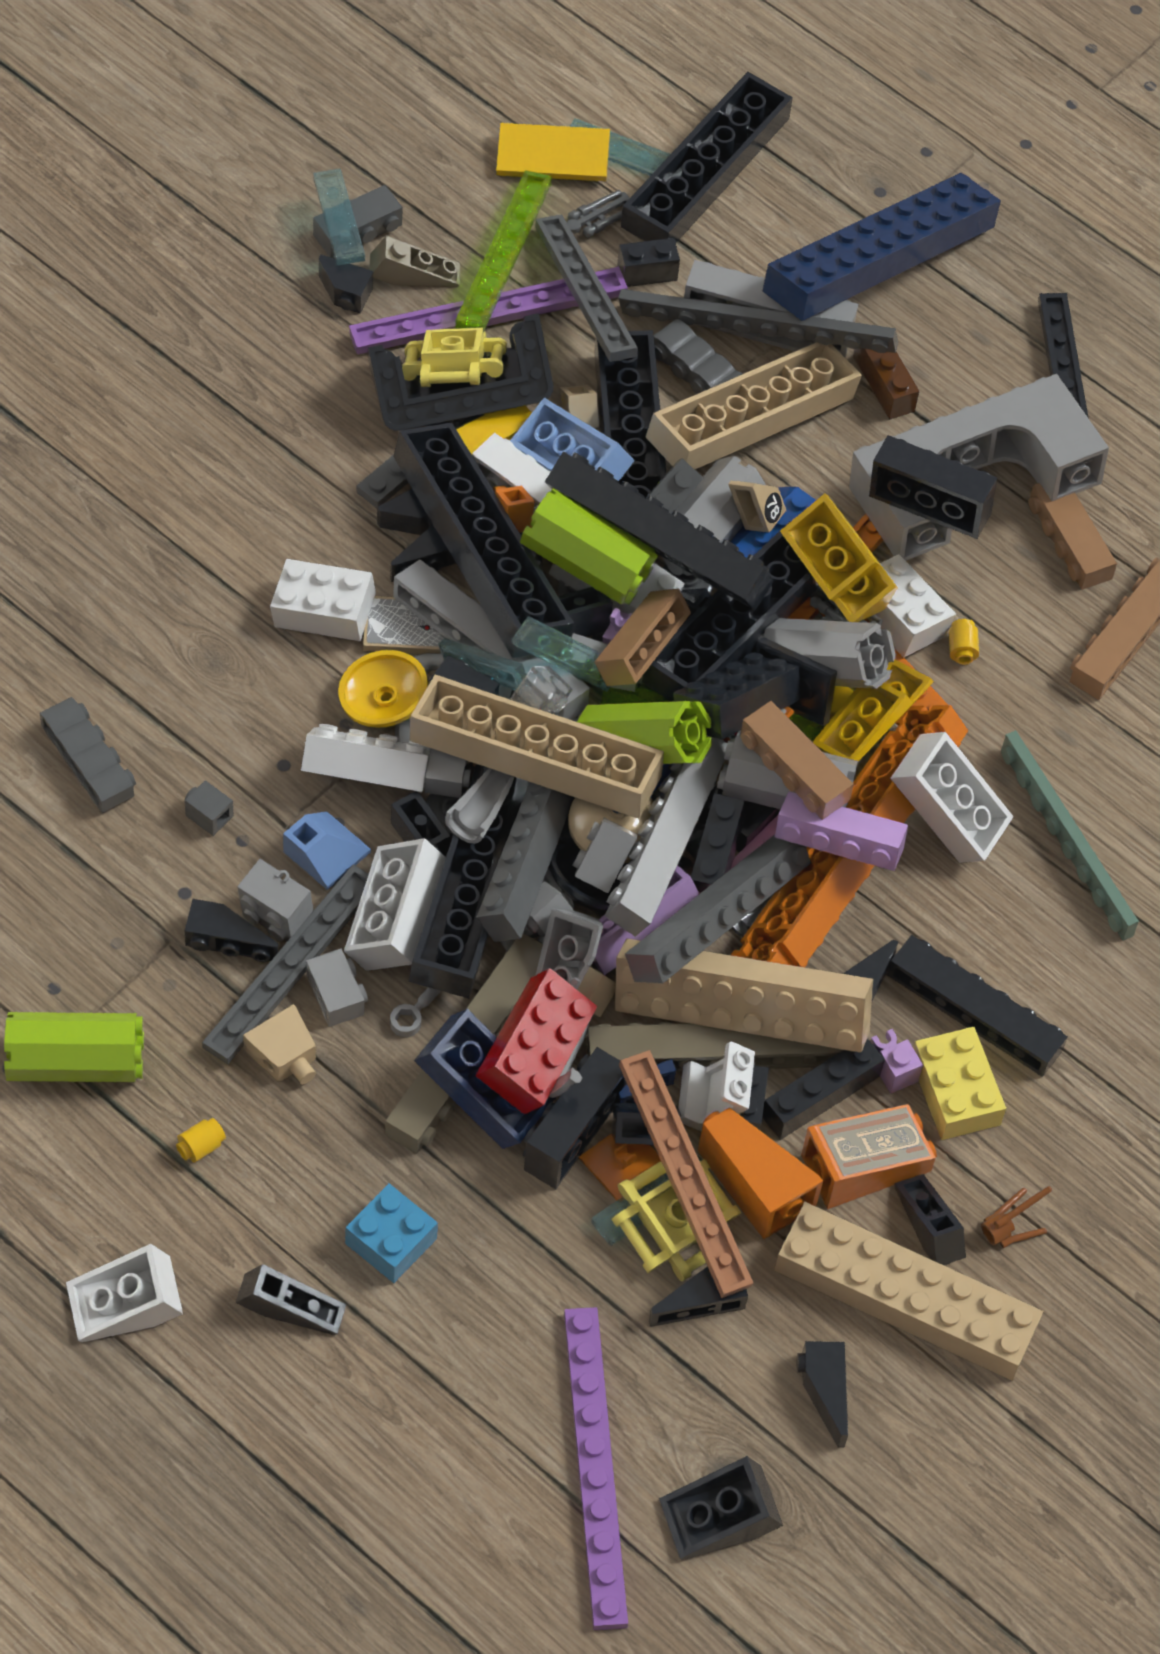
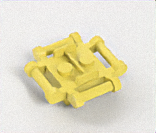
M483 328L426 330L423 341H410L405 347L406 359L402 364L404 379L410 381L415 379L417 375H420L421 387H430L431 384L470 382V385H479L482 373L487 372L491 377H499L502 374L504 367L502 357L507 351V342L502 338H487ZM484 352H491V358H483Z
M704 1159L700 1161V1164L728 1223L739 1216L741 1211L737 1205L733 1206L710 1173V1166ZM660 1161L630 1181L625 1179L618 1184L619 1192L631 1206L615 1215L611 1220L616 1227H621L643 1260L644 1264L642 1266L647 1273L652 1272L666 1261H669L677 1278L680 1281H685L691 1277L692 1271L706 1262L701 1251L685 1261L680 1255V1252L697 1241L670 1180H667L642 1197L638 1193V1190L666 1173ZM638 1215L661 1249L660 1253L654 1255L631 1221L632 1217Z

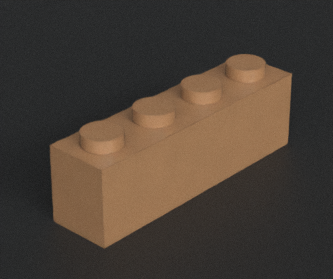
M1040 483L1034 484L1028 500L1029 507L1033 514H1038L1042 521V529L1045 535L1050 536L1055 543V551L1058 557L1065 560L1070 578L1073 581H1077L1082 590L1112 580L1117 562L1077 495L1072 493L1051 501Z
M680 589L650 591L595 660V664L606 686L636 684L688 618L691 612Z
M772 701L743 719L740 737L744 745L750 750L753 749L762 758L764 765L782 779L788 790L794 791L803 800L804 805L810 812H815L823 820L850 801L854 784Z

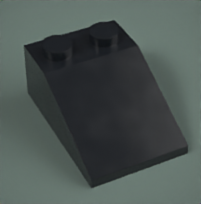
M748 1456L659 1498L681 1560L752 1541L784 1526L762 1466Z

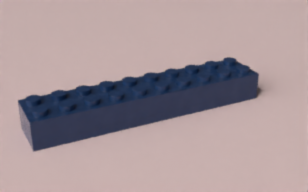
M959 173L769 263L762 292L801 321L806 320L994 228L1001 200L971 180L967 175Z

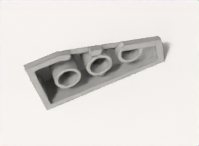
M552 909L536 975L551 968L575 989H578L596 957L603 929L600 920L576 911Z

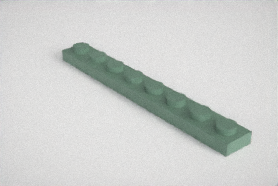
M1015 730L1006 734L1001 749L1005 763L1012 766L1019 785L1022 788H1026L1031 796L1033 807L1036 811L1042 813L1049 832L1052 835H1056L1061 843L1063 854L1067 859H1071L1077 868L1079 879L1082 883H1086L1091 890L1095 904L1102 908L1107 915L1111 929L1117 932L1123 941L1133 937L1139 922L1018 732Z

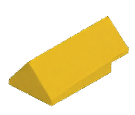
M826 493L780 530L829 600L836 603L849 622H860L886 609L898 589L897 585Z
M894 659V662H889L887 670H892L890 678L877 689L856 688L814 739L813 743L824 753L859 762L934 681L930 677Z

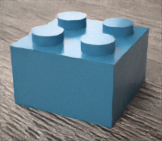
M388 1183L345 1227V1244L392 1283H395L437 1239L438 1222Z

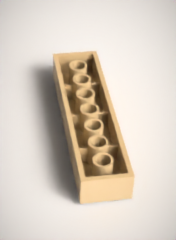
M816 342L653 413L646 438L672 466L679 459L683 458L692 468L698 469L852 400L862 375L832 344L823 345Z
M434 675L410 716V741L638 819L662 776L664 751L438 675Z
M626 938L616 957L615 1011L855 1052H862L870 1032L873 979L702 951L663 984L634 982L625 953L638 944L640 940Z
M804 1202L778 1254L774 1270L1013 1381L1044 1312L807 1202Z

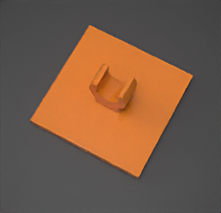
M612 1133L579 1156L582 1163L619 1204L623 1203L625 1199L619 1192L618 1184L625 1179L630 1181L661 1161L657 1152L650 1145L615 1143Z

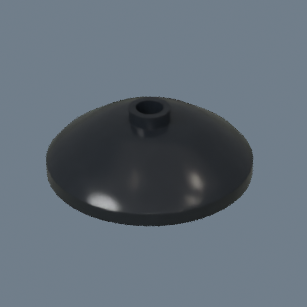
M566 842L556 845L549 869L557 885L575 902L595 910L607 911L610 905L607 903V899L621 882L617 879L618 875L609 893H606L575 877L577 868L572 865L581 850L580 848Z

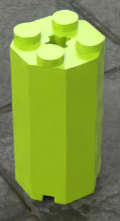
M555 488L551 489V492H548L531 517L533 519L530 524L532 528L526 526L520 543L609 598L621 605L626 603L629 606L636 597L640 584L642 582L645 583L650 576L653 565L659 556L652 547Z
M678 701L587 705L577 720L578 723L664 751L663 764L702 763L711 747V737H706V728H711V718L701 702Z
M8 1012L4 1052H6V1058L9 1061H4L6 1081L136 1082V1079H143V1016H137V1013Z

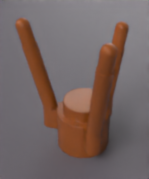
M1050 1186L1046 1187L1009 1213L1004 1214L1027 1193V1189L1022 1188L995 1213L985 1218L981 1224V1229L989 1243L993 1246L1000 1243L1005 1248L1012 1243L1046 1234L1047 1229L1041 1228L1011 1236V1232L1015 1230L1011 1219L1049 1194L1052 1188Z

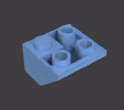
M328 812L306 814L283 833V852L327 890L341 879L353 864L357 865L371 852V849Z

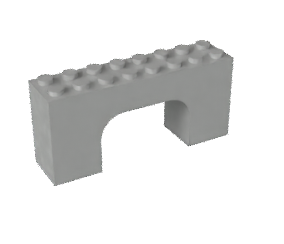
M1057 374L1047 378H1040L1034 383L1023 387H1016L1008 393L997 397H990L982 403L971 407H964L956 413L938 417L930 423L912 427L906 432L892 436L897 439H903L925 450H931L948 459L959 461L976 470L1000 461L1014 462L1022 465L1032 474L1037 483L1042 485L1051 501L1072 493L1077 494L1102 484L1109 450L1103 438ZM884 439L870 446H862L853 452L849 488L893 556L899 554L906 561L949 544L952 529L869 497L873 460L885 441Z

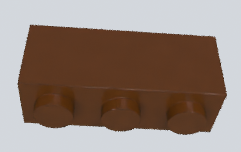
M854 349L853 357L889 420L915 412L919 389L897 351L896 353H878L871 349Z

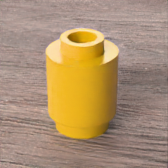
M970 619L955 620L949 629L950 658L963 665L970 664L979 657L978 628Z
M214 1118L208 1121L203 1119L177 1136L179 1143L176 1144V1148L184 1160L190 1159L193 1163H196L221 1147V1142L226 1140V1135L221 1125Z

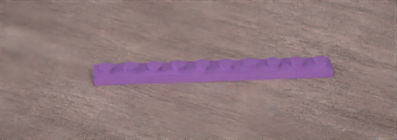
M619 267L595 272L610 299L619 297L621 289L628 290ZM564 279L350 325L349 334L356 353L362 354L367 352L368 347L383 345L385 349L407 344L410 341L424 340L426 330L480 328L521 319L527 315L544 314L578 306Z
M597 1307L565 1309L564 1320L593 1630L622 1629L628 1627L598 1309Z

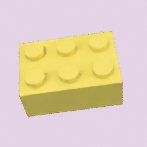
M975 1027L915 1041L913 1049L923 1064L919 1083L941 1140L1001 1125L1006 1106Z

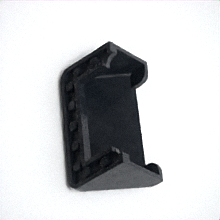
M539 313L524 316V321L516 323L511 328L509 333L511 348H507L506 353L502 357L504 365L502 374L499 377H491L487 372L482 373L479 385H470V382L431 384L430 387H421L420 375H417L415 379L410 381L404 379L400 356L396 357L391 351L384 350L383 345L368 347L369 366L384 424L390 430L400 431L540 403L543 398L548 399L553 393V380ZM484 353L483 358H491L492 353Z

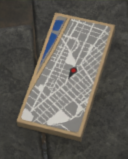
M374 597L364 628L363 651L396 650L409 654L443 652V655L470 657L395 598Z

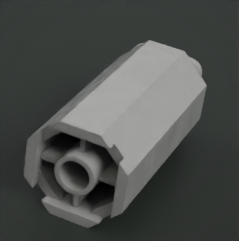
M735 456L718 459L703 476L704 479L676 509V511L689 519L688 521L694 525V528L702 525L713 532V536L719 539L720 543L724 539L730 542L744 526L729 488V482L732 480L766 485L755 467L750 464L746 467L739 464L741 459ZM663 558L673 574L681 575L683 573L687 576L692 575Z
M779 618L766 628L765 634L758 638L759 640L765 637L836 670L835 686L877 689L890 678L892 670H887L888 663L894 662L896 655L891 632L887 629H880L882 626L877 623Z
M738 732L736 736L731 735L724 759L729 760V764H724L717 788L722 789V795L781 809L788 792L792 791L786 788L782 779L774 771L769 770L764 765L762 758L753 749L750 750L744 745L740 737L741 732ZM824 753L853 783L858 761Z

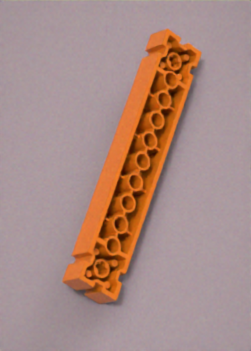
M933 705L930 711L925 706H911L896 722L897 729L889 731L854 780L851 798L846 808L905 823L910 814L915 811V808L891 780V777L920 734L946 732L957 747L961 745V741L969 730L951 705ZM807 847L811 864L773 894L740 942L743 946L740 950H734L731 956L805 968L815 950L823 943L824 937L831 927L839 920V916L847 904L853 900L861 884L869 877L874 865Z

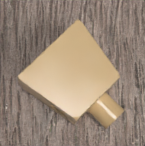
M294 1004L243 1035L246 1053L277 1081H282L293 1074L300 1084L303 1085L315 1077L316 1072L310 1063L316 1059V1046Z

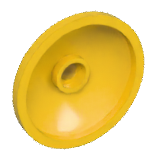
M381 650L362 656L347 668L340 680L338 695L344 712L353 721L364 726L381 728L397 725L409 719L429 684L424 667L413 656L396 650Z

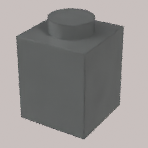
M205 780L198 788L193 787L185 797V814L189 819L214 836L234 816L233 800Z

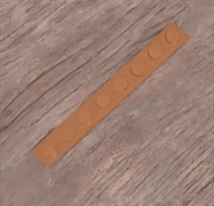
M648 1050L621 1060L619 1067L721 1298L750 1288L753 1285V1280L651 1051Z

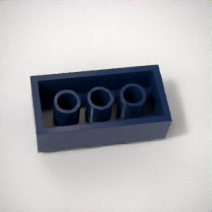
M467 1008L449 1017L415 1058L414 1062L502 1149L521 1143L531 1127L540 1119L548 1104L553 1102L556 1097H548L543 1106L523 1114L476 1077L497 1037Z

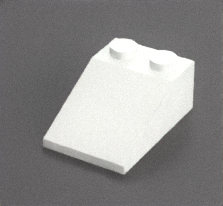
M152 1244L66 1282L77 1337L80 1342L155 1327L183 1314L170 1256Z

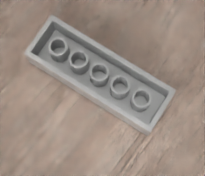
M694 260L685 286L684 298L790 313L762 292L764 277H757L738 270L716 266L709 262ZM844 300L814 315V317L855 322L859 304ZM727 328L715 329L792 351H798L816 343V341L809 340L795 341L789 337L782 336L768 337L754 332L740 333L734 329ZM832 344L846 358L849 348L844 345Z

